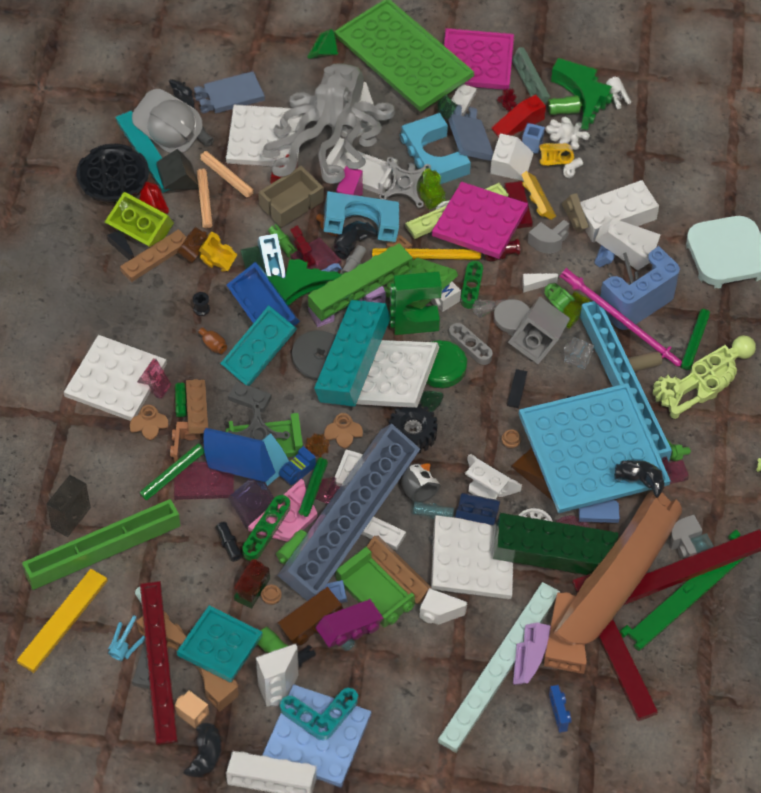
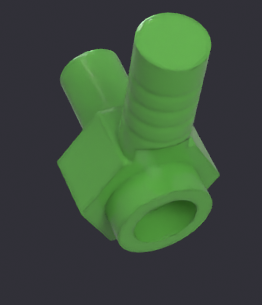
M667 439L672 450L670 460H682L683 455L690 454L689 447L671 444Z

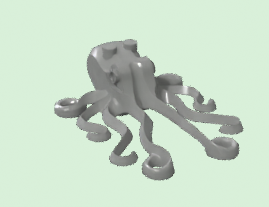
M332 64L324 69L322 82L316 88L314 96L299 92L289 98V104L293 109L286 111L280 120L281 125L285 129H279L280 127L277 124L275 125V134L282 136L290 133L289 117L303 113L306 114L298 122L294 134L265 144L262 155L267 158L277 157L281 154L279 150H268L292 143L289 156L277 159L271 167L273 174L276 176L290 175L296 168L297 151L301 144L318 136L324 126L330 123L333 127L331 138L321 144L318 153L322 179L327 183L340 182L345 177V171L341 166L327 164L326 150L338 142L342 126L349 125L353 128L344 140V147L358 160V162H352L350 159H347L346 166L351 169L362 168L366 160L352 146L353 140L361 132V120L370 123L374 129L362 134L359 143L362 146H372L377 142L374 136L378 135L382 129L381 124L377 120L392 118L395 114L394 106L390 103L373 105L365 101L360 102L364 83L363 74L360 69L348 64ZM364 111H370L371 116L364 113ZM317 121L313 128L305 130L308 122Z

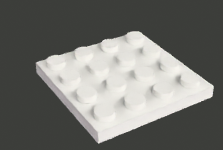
M234 105L226 163L272 166L277 159L286 157V154L289 155L292 143L268 150L280 151L281 154L274 158L264 157L262 155L263 147L267 143L294 134L303 114L289 117L288 123L291 126V132L280 136L274 133V127L277 124L280 127L279 129H285L281 125L280 120L283 114L292 108ZM299 149L297 151V162L299 157Z
M98 335L65 389L64 397L131 421L142 408L164 370L167 360Z
M382 340L356 404L417 408L439 350L438 343Z
M435 516L431 588L433 590L511 599L513 562L493 559L496 523L493 526L460 518Z

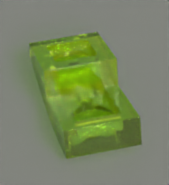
M576 291L572 294L575 300L571 301L564 308L563 314L570 318L566 325L569 329L580 318L582 304L591 302L590 299Z

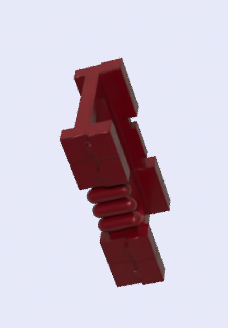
M297 225L290 229V232L295 238V246L298 251L300 250L304 261L308 262V267L316 264L312 254H310L313 251L309 243L302 236L303 233Z

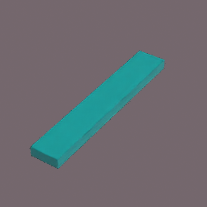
M129 111L117 116L116 122L134 150L145 157L149 173L162 193L169 191L164 189L156 166L157 161L162 159L150 138L134 125L132 120L133 112Z

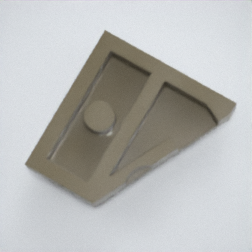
M577 193L570 195L562 202V206L573 228L577 233H580L589 226Z

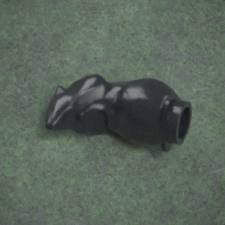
M170 79L169 84L173 89L174 97L195 109L192 89L186 86L185 82Z
M355 221L343 227L342 234L336 236L333 246L335 248L334 252L339 258L347 259L350 252L354 250L358 240H364L367 237H378V233L368 222Z
M630 459L620 461V464L615 466L614 480H618V482L623 480L629 483H635L640 480L646 487L653 489L656 498L662 493L665 482L662 471L655 465L644 460Z
M202 723L196 727L198 733L196 738V744L199 748L198 754L191 765L183 771V774L202 778L205 774L214 770L221 754V737L218 728L211 723Z

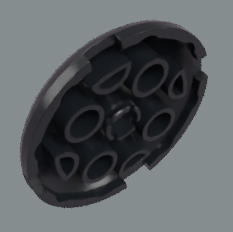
M105 144L90 150V153L85 158H81L77 166L76 176L80 188L91 198L102 202H118L123 192L135 196L143 189L148 180L149 168L145 157L141 153L134 151L132 147L124 144Z

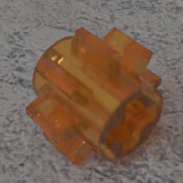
M313 433L311 438L306 439V449L314 456L322 457L324 452L328 453L329 439L325 440L324 434Z

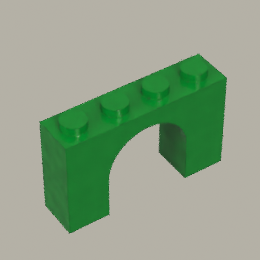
M440 272L394 275V283H390L391 318L389 321L390 328H394V334L404 335L439 331L440 318L437 305L424 306L422 309L407 305L418 300L441 298L442 284Z

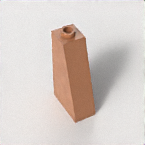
M557 592L544 666L584 674L587 662L585 646L583 644L573 645L567 643L554 634L576 596L566 592Z

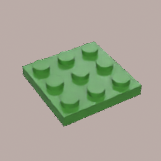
M418 257L412 261V269L402 274L439 271L442 290L458 276L455 269ZM394 280L384 287L385 297L390 298V283H394ZM432 299L418 300L409 305L422 309Z

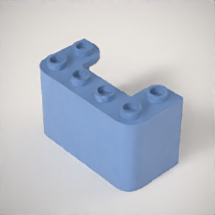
M659 246L653 249L648 256L649 262L653 265L652 270L632 284L628 285L622 278L617 276L610 277L602 282L600 297L634 324L639 323L674 299L680 267ZM605 310L609 320L617 328L622 330L628 329Z

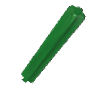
M704 308L700 310L681 363L682 369L690 370L710 316L709 310Z
M199 443L196 444L140 491V495L145 500L150 499L204 454V448Z
M320 457L316 462L299 509V514L304 517H308L328 464V460Z

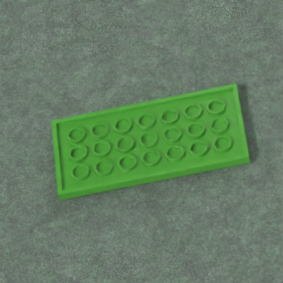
M391 0L381 1L334 31L337 39L420 112L474 77V71Z

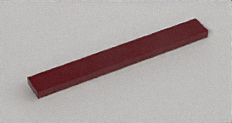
M760 529L645 574L624 605L760 552Z
M591 574L572 581L577 594ZM612 619L598 636V639L637 720L641 721L658 714L656 706Z
M160 581L140 584L156 745L178 743L162 586Z

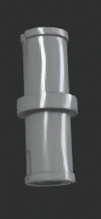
M357 245L352 255L348 256L346 265L340 274L349 272L361 264V259L366 254V249L363 246Z

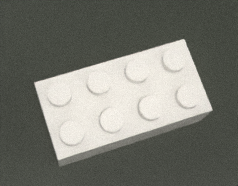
M642 180L580 202L589 226L585 231L592 242H596L595 239L600 227L612 218L634 226H640L657 220L659 209L658 203Z

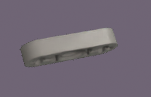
M454 323L450 326L449 338L478 364L487 365L492 361L493 352L491 348L461 323ZM473 341L476 345L468 347L465 343Z

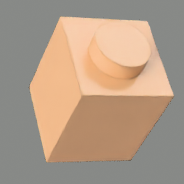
M191 691L181 695L175 703L176 714L195 729L209 715L208 704Z

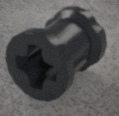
M204 292L194 294L192 298L194 313L197 316H205L210 312V306L208 305L209 296Z

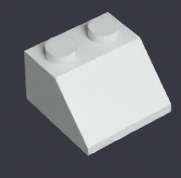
M500 133L491 160L490 174L524 181L521 174L529 170L533 152L518 137Z

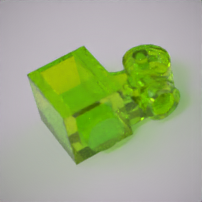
M427 168L422 172L423 182L420 183L419 195L428 210L445 201L446 193L440 185L441 176L436 170L432 171L430 168Z

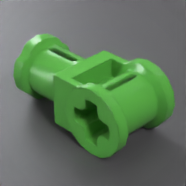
M550 283L545 287V296L562 313L564 308L571 301L575 300L564 288L562 289L556 283Z

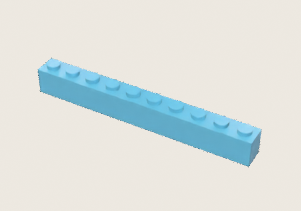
M594 301L582 304L580 319L612 386L629 384L663 464L669 463L672 452L671 447L605 310Z

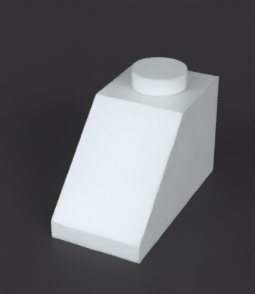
M429 588L420 607V618L427 623H435L437 625L448 622L466 614L467 602Z

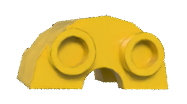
M211 231L208 234L207 240L199 249L201 252L200 258L211 268L217 266L222 268V272L228 271L237 254L229 245H222L220 237Z

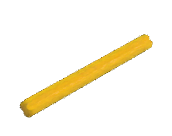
M388 248L372 249V257L385 252ZM405 249L413 259L417 257L421 259H481V253L472 249Z

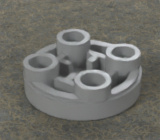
M509 299L502 301L495 308L494 323L498 328L512 336L530 308L519 300Z

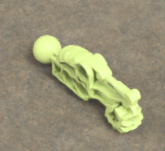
M745 335L737 337L733 341L731 349L724 345L695 362L690 375L682 380L676 376L670 378L669 375L666 378L661 376L653 386L652 393L653 396H656V402L661 401L662 406L669 407L670 416L676 419L682 412L691 408L697 402L704 403L709 399H714L719 392L728 387L730 382L735 379L737 374L735 359L737 357L747 359L755 353L756 344L754 340ZM695 388L698 390L695 398L679 405L684 394Z

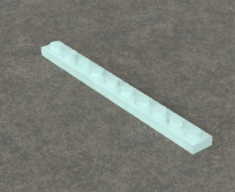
M543 582L541 583L439 737L438 743L454 752L458 751L514 666L517 643L524 642L525 625L542 623L556 601L557 592L560 593V591Z

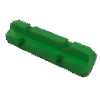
M183 382L175 384L177 417L186 416V387Z

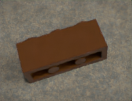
M327 586L279 621L278 624L293 645L301 646L313 634L319 633L316 627L324 616L342 610L343 606Z

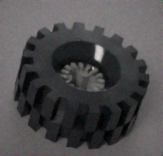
M418 404L417 408L401 407V410L396 408L395 414H391L389 425L393 424L419 447L418 453H421V449L427 451L429 446L432 447L437 438L438 426L434 412H429L427 406L424 409L421 408L422 404ZM410 428H417L416 431H410Z

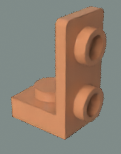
M177 422L176 429L172 430V441H175L174 446H171L170 457H174V463L179 459L181 439H201V433L189 434L188 422Z

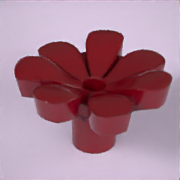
M504 89L503 95L498 97V103H502V107L506 111H511L512 107L515 108L517 106V103L514 101L517 98L516 94H514V89Z

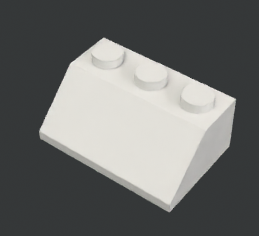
M296 644L256 657L258 687L266 707L280 705L281 700L285 696H289L293 684H295L298 678V651Z

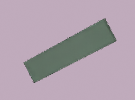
M519 47L512 61L531 97L537 95L546 104L550 96L524 47Z

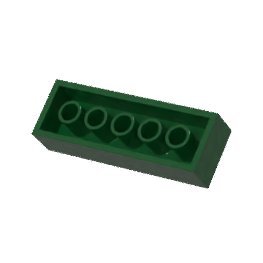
M500 513L495 528L493 559L589 575L595 571L616 544L618 532Z

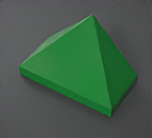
M332 29L320 33L307 56L309 59L338 55L335 35Z

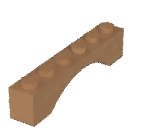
M164 612L168 647L177 651L186 639V636L183 634L181 627L176 623L173 624L169 616ZM142 616L136 622L138 632L145 636ZM195 665L203 678L206 699L219 711L223 710L238 697V684L235 680L230 683Z

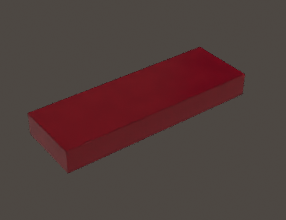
M522 181L505 183L504 188L509 198L528 204ZM529 206L517 228L532 227L533 222Z

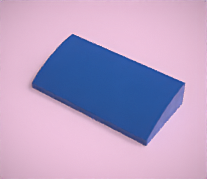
M256 262L227 284V287L253 323L268 305L293 326L300 322L261 266Z
M210 428L204 430V451L210 469L267 482L276 473L264 441Z

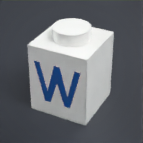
M451 282L442 290L441 298L432 299L431 302L433 305H437L443 312L460 302L461 290Z

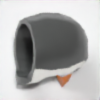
M428 463L410 465L401 478V484L405 493L414 503H422L431 499L441 486L431 476L430 464Z

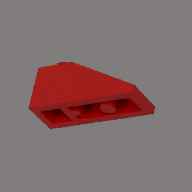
M534 95L520 102L498 121L491 130L498 138L500 133L512 136L526 129L527 123L535 125L545 120L546 105L537 95Z

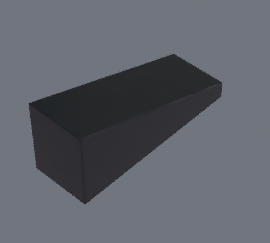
M121 231L107 234L108 242L128 260L134 258V254Z
M516 369L507 406L519 409L528 371Z

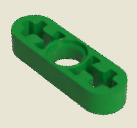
M479 261L469 262L466 268L461 305L467 309L474 308L478 302L483 276V265ZM473 269H477L476 276L472 275ZM469 282H475L477 286L469 287L467 284ZM468 294H472L471 301H467Z

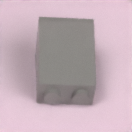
M539 297L508 343L539 364L559 340L570 318Z

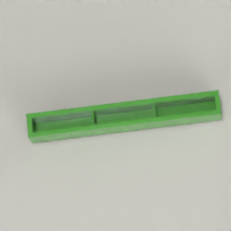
M171 499L22 562L25 575L32 590H35L180 527L179 513Z

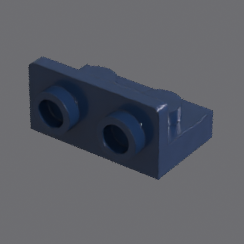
M462 493L455 518L494 526L497 520L500 501Z

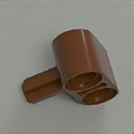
M195 226L177 250V253L192 263L200 254L199 249L208 238L207 232L201 231Z

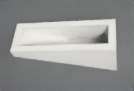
M523 274V293L545 287L550 283H557L558 274Z

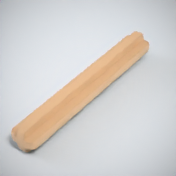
M204 151L200 155L204 163L245 197L249 198L253 195V188L208 151Z
M198 169L197 178L203 228L206 229L212 227L206 169Z

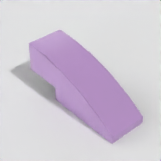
M541 623L525 625L524 642L517 643L514 685L526 684L534 676L547 647L550 625Z

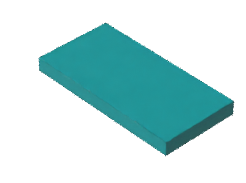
M268 305L220 364L242 383L250 386L297 328Z

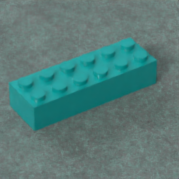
M350 301L314 387L321 403L356 406L391 318L386 303Z

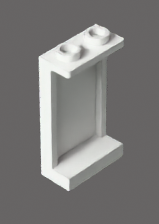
M339 138L326 159L328 165H338L345 169L347 159H350L352 162H358L345 149V139ZM359 152L366 160L365 165L359 168L363 171V188L377 194L384 193L386 189L390 188L394 177L392 167L386 161ZM394 159V162L398 166V160Z

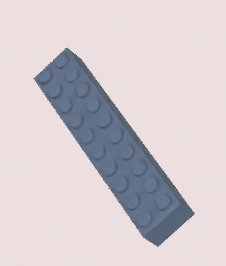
M393 424L382 428L277 576L306 601L321 592L420 448Z

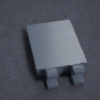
M253 71L206 83L204 88L201 86L194 88L196 93L194 97L196 101L200 102L202 113L211 110L219 113L233 109L234 105L246 106L265 101L264 93Z
M453 104L454 111H449L448 121L460 155L491 161L494 153L482 121L476 118L477 109L469 107V114L465 113L464 116H461L462 106Z

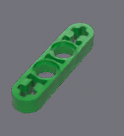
M278 495L272 500L243 545V556L245 559L255 561L261 556L290 511V499L287 496ZM282 503H285V506L282 505L279 509V512H277L278 504L281 505ZM273 516L277 518V521L270 524L266 519ZM259 532L267 533V537L264 539H259L256 535ZM254 542H255V543H256L255 552L252 551L251 553H248V549H249V550H252L253 547H254Z

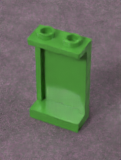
M292 413L291 420L265 423L273 431H288L290 433V437L287 440L276 439L287 457H295L298 454V450L303 447L299 414ZM229 421V428H226V432H239L246 429L249 425L233 426V421Z
M365 547L336 570V580H343L345 589L359 603L371 599L383 617L380 624L385 628L389 624H394L400 615L404 612H409L414 607L415 595L413 593L408 594L371 558L372 552Z

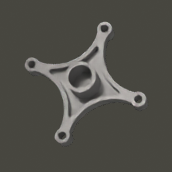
M388 157L387 164L393 169L394 180L388 191L380 194L379 199L384 197L383 200H386L392 195H405L415 201L417 208L422 209L424 204L417 195V184L424 173L431 171V166L425 164L419 170L407 171L397 166L393 157Z

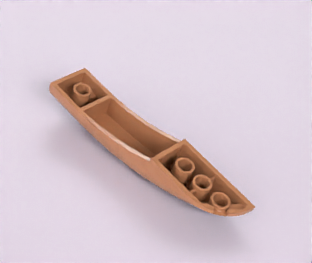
M653 491L646 495L616 544L590 577L585 580L554 632L557 637L573 645H584L592 642L601 634L643 579L667 541L675 523L679 520L682 514V507L677 499L670 501L663 493L656 498Z

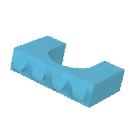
M440 113L403 125L400 134V140L402 144L407 146L409 155L413 156L416 167L421 169L425 164L431 166V171L423 174L424 180L428 181L431 188L469 175L471 166L468 157L460 155V152L436 157L424 151L423 147L426 144L447 137V124Z
M327 191L323 232L342 234L345 218L351 215H361L370 218L377 224L378 240L396 242L399 230V202Z

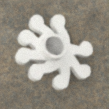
M567 117L561 119L562 123L553 119L550 121V125L546 127L547 133L551 134V140H560L559 143H569L572 141L570 145L574 150L579 148L578 138L582 137L584 140H588L590 136L586 131H578L583 130L581 129V122L573 126Z

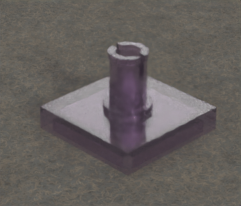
M251 478L228 497L245 528H248L251 523L263 514L274 499L265 482Z

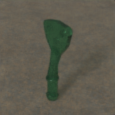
M423 391L420 403L423 407L427 406L429 412H434L440 406L444 395L436 391Z

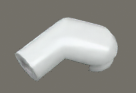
M579 157L571 163L564 165L563 174L565 177L572 178L575 175V169L583 165L582 159Z

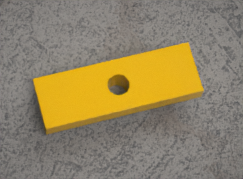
M525 171L521 174L524 180L523 185L530 191V199L537 205L538 208L536 210L541 217L545 216L552 220L556 215L537 178L528 171Z

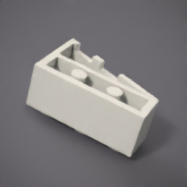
M612 218L600 227L595 241L622 260H624L623 253L626 252L630 265L639 270L650 263L648 259L649 253L656 248L660 234Z

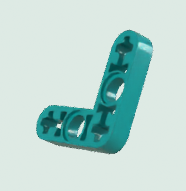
M352 688L343 689L322 715L294 696H285L280 702V710L285 717L317 739L327 740L356 707L358 694ZM345 696H346V697L352 696V701H351V700H348V701L345 703V708H344L342 705H343L344 702H345ZM291 703L293 704V708H294V709H292V708L286 709V704H287V705H291ZM333 710H339L342 715L339 718H333L330 716V713ZM303 714H310L312 720L303 722L300 717ZM325 726L327 727V732H326V731L320 732L319 727H321V728H324Z

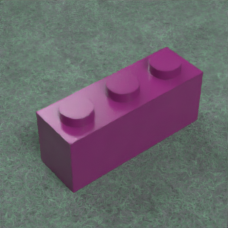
M369 599L324 616L316 629L330 648L335 645L341 646L350 639L356 640L365 633H374L379 629V624L383 617L372 600Z

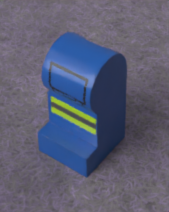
M303 446L298 450V454L281 467L279 476L289 485H294L315 468L316 456Z

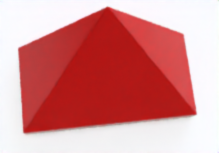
M146 182L141 190L139 200L168 214L170 211L158 185Z

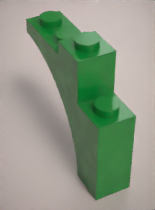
M558 58L552 69L551 82L564 87L574 96H579L583 111L581 129L588 131L590 124L595 122L596 113H599L600 109L605 110L607 104H611L613 94H611L612 86L598 82L599 77H596L597 69Z
M289 259L285 278L276 275L268 277L290 306L298 298L320 289L329 281H334L341 277L342 274L336 271H321L316 268L308 269V262L300 259Z

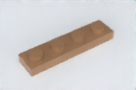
M178 229L120 266L121 272L133 282L177 254V250L187 237Z
M186 380L189 434L204 433V430L208 428L205 380Z
M378 535L374 536L366 546L372 552L371 558L408 594L413 593L417 604H421L429 588L432 589L431 586Z

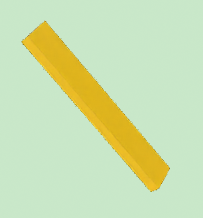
M90 569L19 656L17 663L35 673L108 582L107 578Z

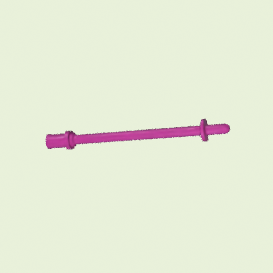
M566 267L559 277L571 285V289L583 292L656 351L660 352L662 359L665 357L676 366L682 365V361L670 352L671 346L665 348L588 288L584 284L582 277L579 278Z

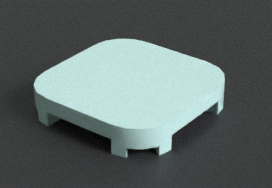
M732 216L700 222L689 229L686 248L690 249L699 272L698 278L701 282L705 281L708 284L714 285V288H721L723 283L755 278L756 281L761 280V233L754 221L744 216Z

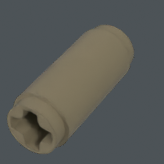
M655 351L628 358L634 372L657 367L662 364L660 352Z

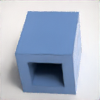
M527 123L522 142L533 153L538 154L540 151L539 146L543 143L545 127Z

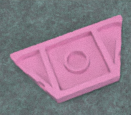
M302 479L284 494L290 499V511L272 538L288 542L295 532L304 530L317 518V511L314 505L308 517L299 514V509L306 493L305 483ZM282 503L281 505L278 504L277 512H279V509L282 505L285 506V503ZM263 514L248 526V531H253ZM271 516L266 521L273 524L277 521V518ZM265 532L257 533L259 535L267 536V533Z

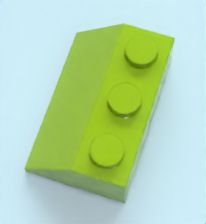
M123 192L105 220L106 224L148 247L164 239L174 224L167 214L126 192Z

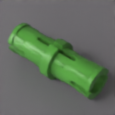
M277 224L271 226L268 232L271 235L277 234L279 245L287 257L290 258L291 254L295 256L297 249L290 242L289 236L284 234Z

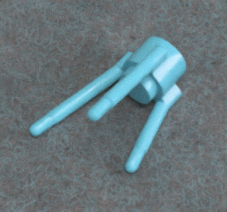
M136 616L132 617L121 639H118L122 622L118 623L112 643L108 648V654L119 661H123L124 658L129 659L131 653L145 641V636L143 635L129 650V645L124 642L136 620Z

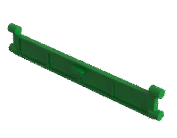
M734 530L728 536V539L731 541L740 537L741 534L738 530ZM745 558L689 579L634 629H631L628 625L619 631L623 638L627 635L636 642L634 644L635 649L640 651Z

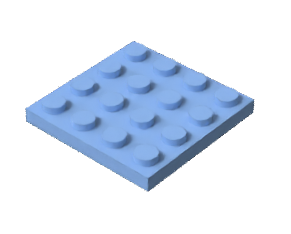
M294 684L289 693V696L296 697L321 715L335 699ZM291 703V705H287V704H286V709H288V708L294 709V708H293V704H292V703ZM356 706L327 740L317 739L281 713L262 756L316 766L317 779L342 787L371 717V711ZM333 710L330 713V716L333 718H339L342 715L339 710ZM303 714L300 719L303 722H309L312 720V716L310 714ZM326 726L324 728L319 727L320 732H327Z

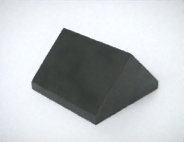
M179 149L157 161L156 166L165 190L199 189L191 161Z

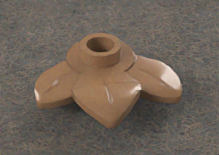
M152 405L143 406L139 415L133 417L130 422V431L132 433L142 431V435L148 440H153L157 437L159 428H168L167 417L158 413V410Z
M346 413L338 414L334 419V423L329 424L324 432L325 440L336 439L337 444L344 449L352 444L353 437L363 436L361 425L353 422L352 418Z

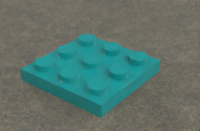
M209 605L177 650V656L232 683L262 638L263 632Z

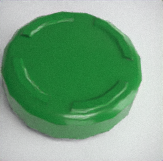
M432 341L438 343L439 350L426 384L437 388L454 386L466 374L467 358L465 352L458 345L450 341Z

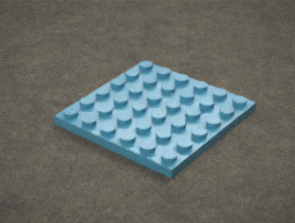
M628 383L519 410V417L558 513L652 490L646 487L640 480L635 483L614 480L615 466L623 460H644L655 465L662 471L665 482L664 486L670 485V478Z

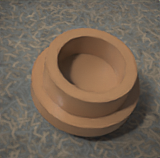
M507 430L502 435V443L508 448H516L521 443V436L516 430Z
M268 585L262 590L261 597L266 604L273 605L281 600L282 593L277 586Z

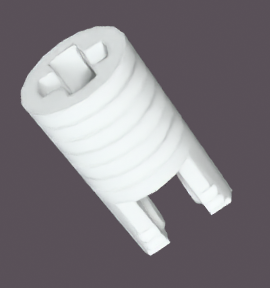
M613 77L606 82V85L612 86L611 94H613V101L617 109L621 108L619 100L624 98L627 104L631 103L619 77Z

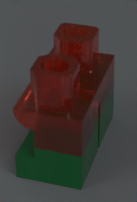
M252 559L234 587L236 591L234 601L252 609L262 590L270 581L269 567L264 566L262 562Z

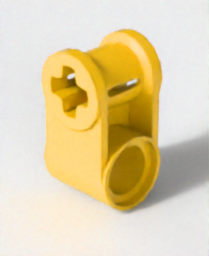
M544 143L539 146L541 150V165L569 164L574 159L572 147L568 143ZM564 151L570 152L567 156L561 155Z

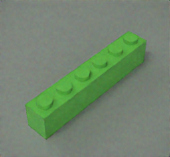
M400 243L391 246L385 252L373 256L371 260L364 264H359L355 269L345 272L341 277L334 281H329L318 290L312 291L308 295V307L322 321L347 307L351 300H359L394 280V275H402L411 270L413 257Z

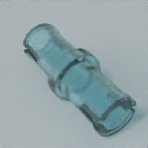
M415 502L413 514L430 516L431 519H434L436 515L453 518L454 508L437 506V503H432L431 505Z

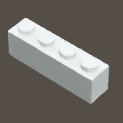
M233 751L227 769L228 785L272 793H313L317 779L316 766L311 764L291 762L286 759H274L268 756L251 755L246 752Z

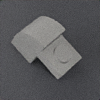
M563 220L551 230L540 222L529 232L528 244L537 251L546 254L560 251L562 249V241L569 235V223Z
M695 515L680 519L672 529L669 541L670 549L678 548L680 557L684 559L697 554L693 543L700 541L703 532Z

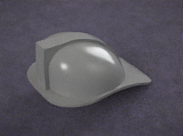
M162 89L149 91L132 114L134 125L169 153L176 149H179L182 153L187 151L203 127L201 116L193 107Z

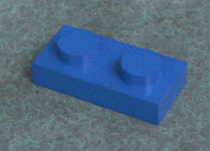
M559 685L550 686L549 698L559 733L566 732L569 723H571V715L564 706L566 704L565 694L560 692Z

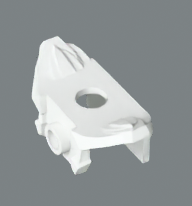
M472 454L468 455L469 469L465 475L473 479V482L469 484L468 492L476 496L497 499V497H504L521 491L522 484L485 464Z

